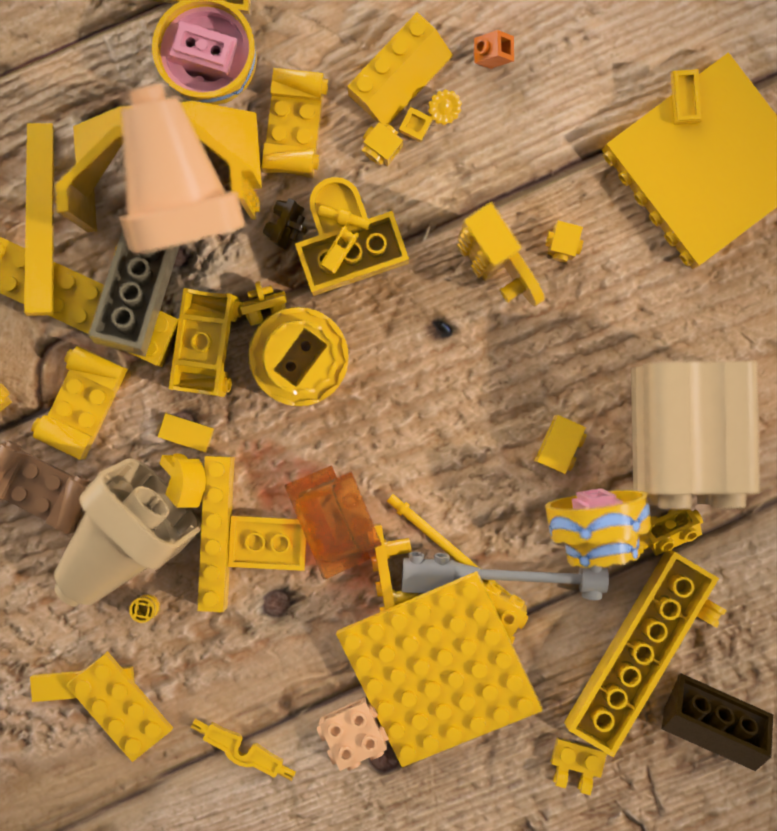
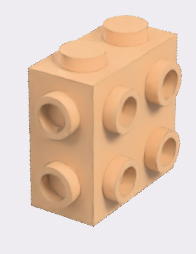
M367 697L320 717L319 726L317 727L318 734L322 741H327L330 748L327 750L330 761L333 765L337 764L340 771L345 768L347 770L355 769L361 765V761L367 758L371 760L377 759L387 750V740L389 738L384 727L379 726L376 719L378 714L375 708L368 702Z

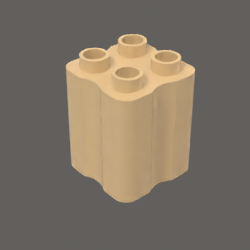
M757 361L657 362L631 368L633 490L648 493L649 505H658V508L664 509L692 508L691 494H697V504L712 505L715 508L746 507L745 493H760Z

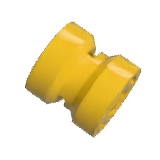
M144 594L131 603L129 608L130 616L138 623H146L158 614L160 603L154 595Z

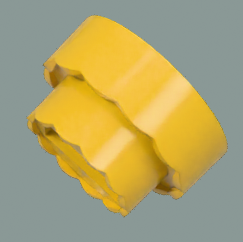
M306 307L284 308L269 315L255 330L248 350L250 371L258 386L271 398L291 406H308L329 397L343 381L348 367V347L340 328L323 313ZM304 341L310 343V349L307 351L301 349V343ZM288 362H294L295 369L293 371L286 369Z

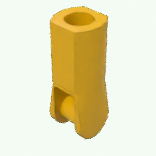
M345 225L320 263V266L332 274L336 273L359 236L358 233L353 234L348 231V227ZM341 239L348 242L346 248L338 245Z

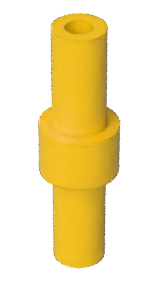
M320 205L318 215L336 220L337 224L345 226L349 224L368 230L371 221L352 215V211L342 208L341 210H336Z

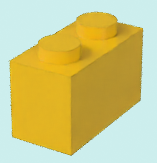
M554 415L534 461L562 474H566L567 470L571 471L576 462V457H574L577 447L581 448L586 440L587 434L584 433L586 427L560 415Z

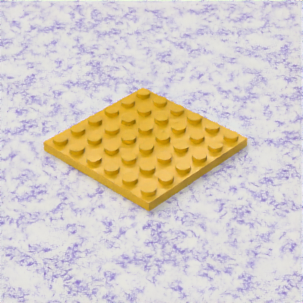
M478 571L339 629L336 632L371 706L375 708L378 714L377 718L385 729L401 767L542 712V706Z

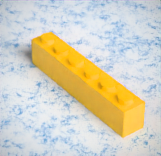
M205 456L204 460L206 483L202 502L197 611L224 612L228 608L230 569L228 567L235 457Z

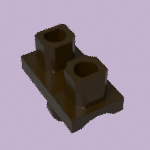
M288 198V201L277 200L273 213L280 216L277 224L266 223L263 234L269 237V240L277 246L286 250L290 240L295 241L298 233L306 235L308 231L302 226L305 220L302 214L305 209L290 198Z

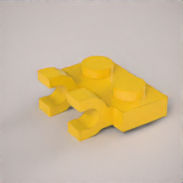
M557 737L550 761L552 765L557 766L553 782H555L556 786L566 789L569 769L581 772L577 789L580 790V793L591 796L593 776L601 778L607 753L597 748Z

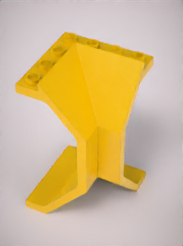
M196 101L180 102L198 139L230 166L232 192H237L238 200L251 220H257L256 212H260V201L254 189H261L262 185L256 112ZM132 106L117 107L73 126L76 165L55 185L57 212L86 232H97L94 188L123 144L122 109Z

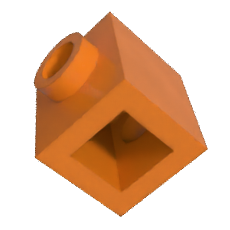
M496 30L474 38L475 64L492 69L514 62V36Z

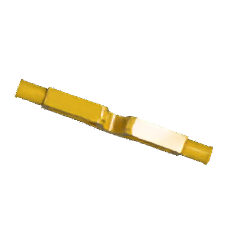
M195 718L190 727L203 734L205 742L224 751L228 759L239 766L254 767L273 778L279 774L292 781L296 771L282 765V758L271 753L258 743H253L247 753H241L239 747L243 737L239 733L228 730L214 722L207 725Z

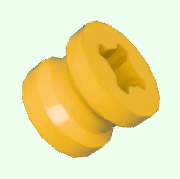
M707 599L697 617L717 628L720 616L725 615L727 610Z

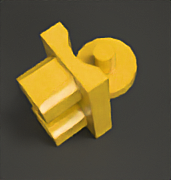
M260 281L255 282L256 289L248 291L247 294L249 299L259 298L242 302L243 306L240 307L242 315L246 314L251 326L260 324L264 320L261 310L270 308L271 313L286 308L287 298L285 291L265 296L266 294L273 293L272 285L262 288Z

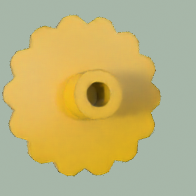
M444 89L443 91H438L436 95L431 97L432 101L428 103L430 117L437 124L446 125L447 123H452L461 112L460 107L462 103L459 101L460 97L455 95V92L452 90Z

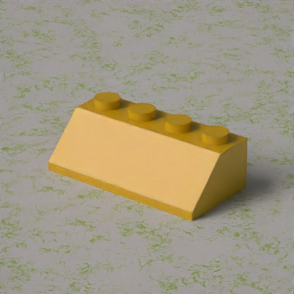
M416 12L348 84V96L377 123L380 122L385 126L390 124L446 65L453 57V54L437 30Z

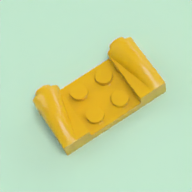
M273 68L268 129L261 166L264 173H290L313 178L314 170H318L320 156L316 154L322 100L323 95H327L328 79L324 78V73Z
M183 288L168 389L225 397L226 392H230L232 379L224 371L231 322H236L237 318L242 315L240 307L243 304L237 296L228 293H210Z
M76 346L74 350L69 349L64 358V362L67 363L66 369L69 371L48 415L37 418L32 425L31 431L34 432V439L74 458L85 460L128 368L107 360L83 347Z

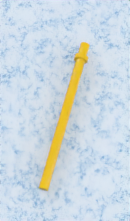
M394 494L389 497L387 502L397 510L399 516L403 515L458 563L478 567L409 508L410 504L407 502L403 503ZM484 580V581H486V582H488V583H489L490 581H492V582L498 584L495 580ZM498 584L503 589V592L511 596V594L507 590H505L500 584Z

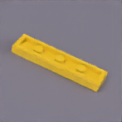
M133 666L122 667L134 681ZM82 671L30 676L32 702L75 699L76 697L66 685Z

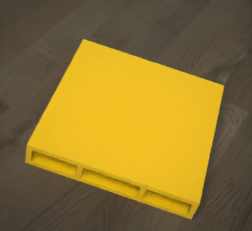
M729 52L699 74L702 121L700 123L674 124L671 95L608 142L602 149L605 161L610 166L616 168L621 182L625 186H629L635 193L634 198L640 206H645L650 213L649 218L652 223L657 227H661L665 233L666 241L672 247L675 246L680 252L679 257L681 261L692 269L700 266L777 208V115Z

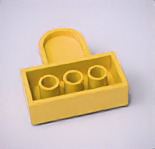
M331 177L315 186L310 196V210L319 236L295 243L313 296L409 264V257L393 211H389L369 218L368 220L371 221L368 230L348 224L347 230L353 234L358 233L359 236L335 274L320 266V263L344 226L337 224L336 220L318 215L320 205L336 210H341L342 208L352 211V215L368 219L360 194L350 181L340 177ZM341 239L338 245L346 248L348 242Z
M492 202L463 221L457 239L459 242L457 247L464 257L468 255L473 263L471 268L478 278L482 276L484 281L505 268L513 281L499 289L507 303L520 294H523L533 306H537L545 300L539 283L519 254L521 246Z

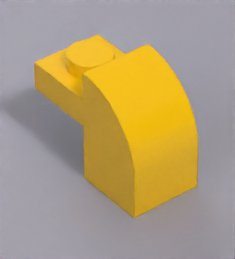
M180 453L162 455L159 464L171 476L165 495L177 508L199 507L206 483L205 471L199 459H188Z

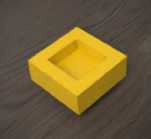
M410 107L399 128V132L421 143L433 118Z

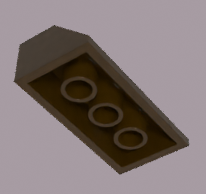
M682 673L678 676L664 708L662 730L753 771L759 769L772 758L774 714Z

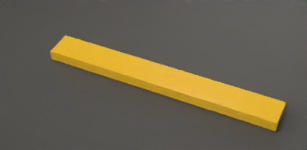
M27 123L24 313L26 316L53 315L54 125L53 123Z

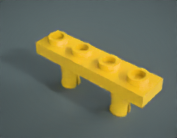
M381 523L371 525V531L367 532L369 547L374 546L376 556L371 557L373 572L378 571L380 581L375 582L377 597H383L384 606L379 607L380 612L419 596V593L402 592V590L395 592L391 585L387 559H389V556L412 552L410 539L386 541L383 537Z

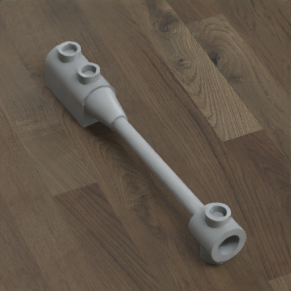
M410 552L409 558H403L402 592L426 593L478 571L482 580L578 584L582 597L588 600L602 599V593H607L609 586L607 567L595 565L589 568L580 567L579 574L480 569L450 560V555L446 553H436L434 559H424L423 553Z

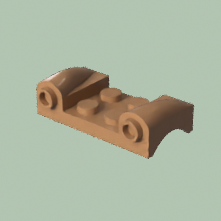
M12 441L0 443V500L4 499L67 534L74 533L83 511L80 496L90 485V481L79 475L73 476L21 450L22 447Z

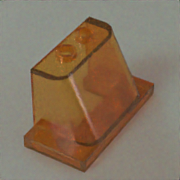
M331 465L284 485L323 579H328L371 559L368 551L382 545L352 471L337 477Z

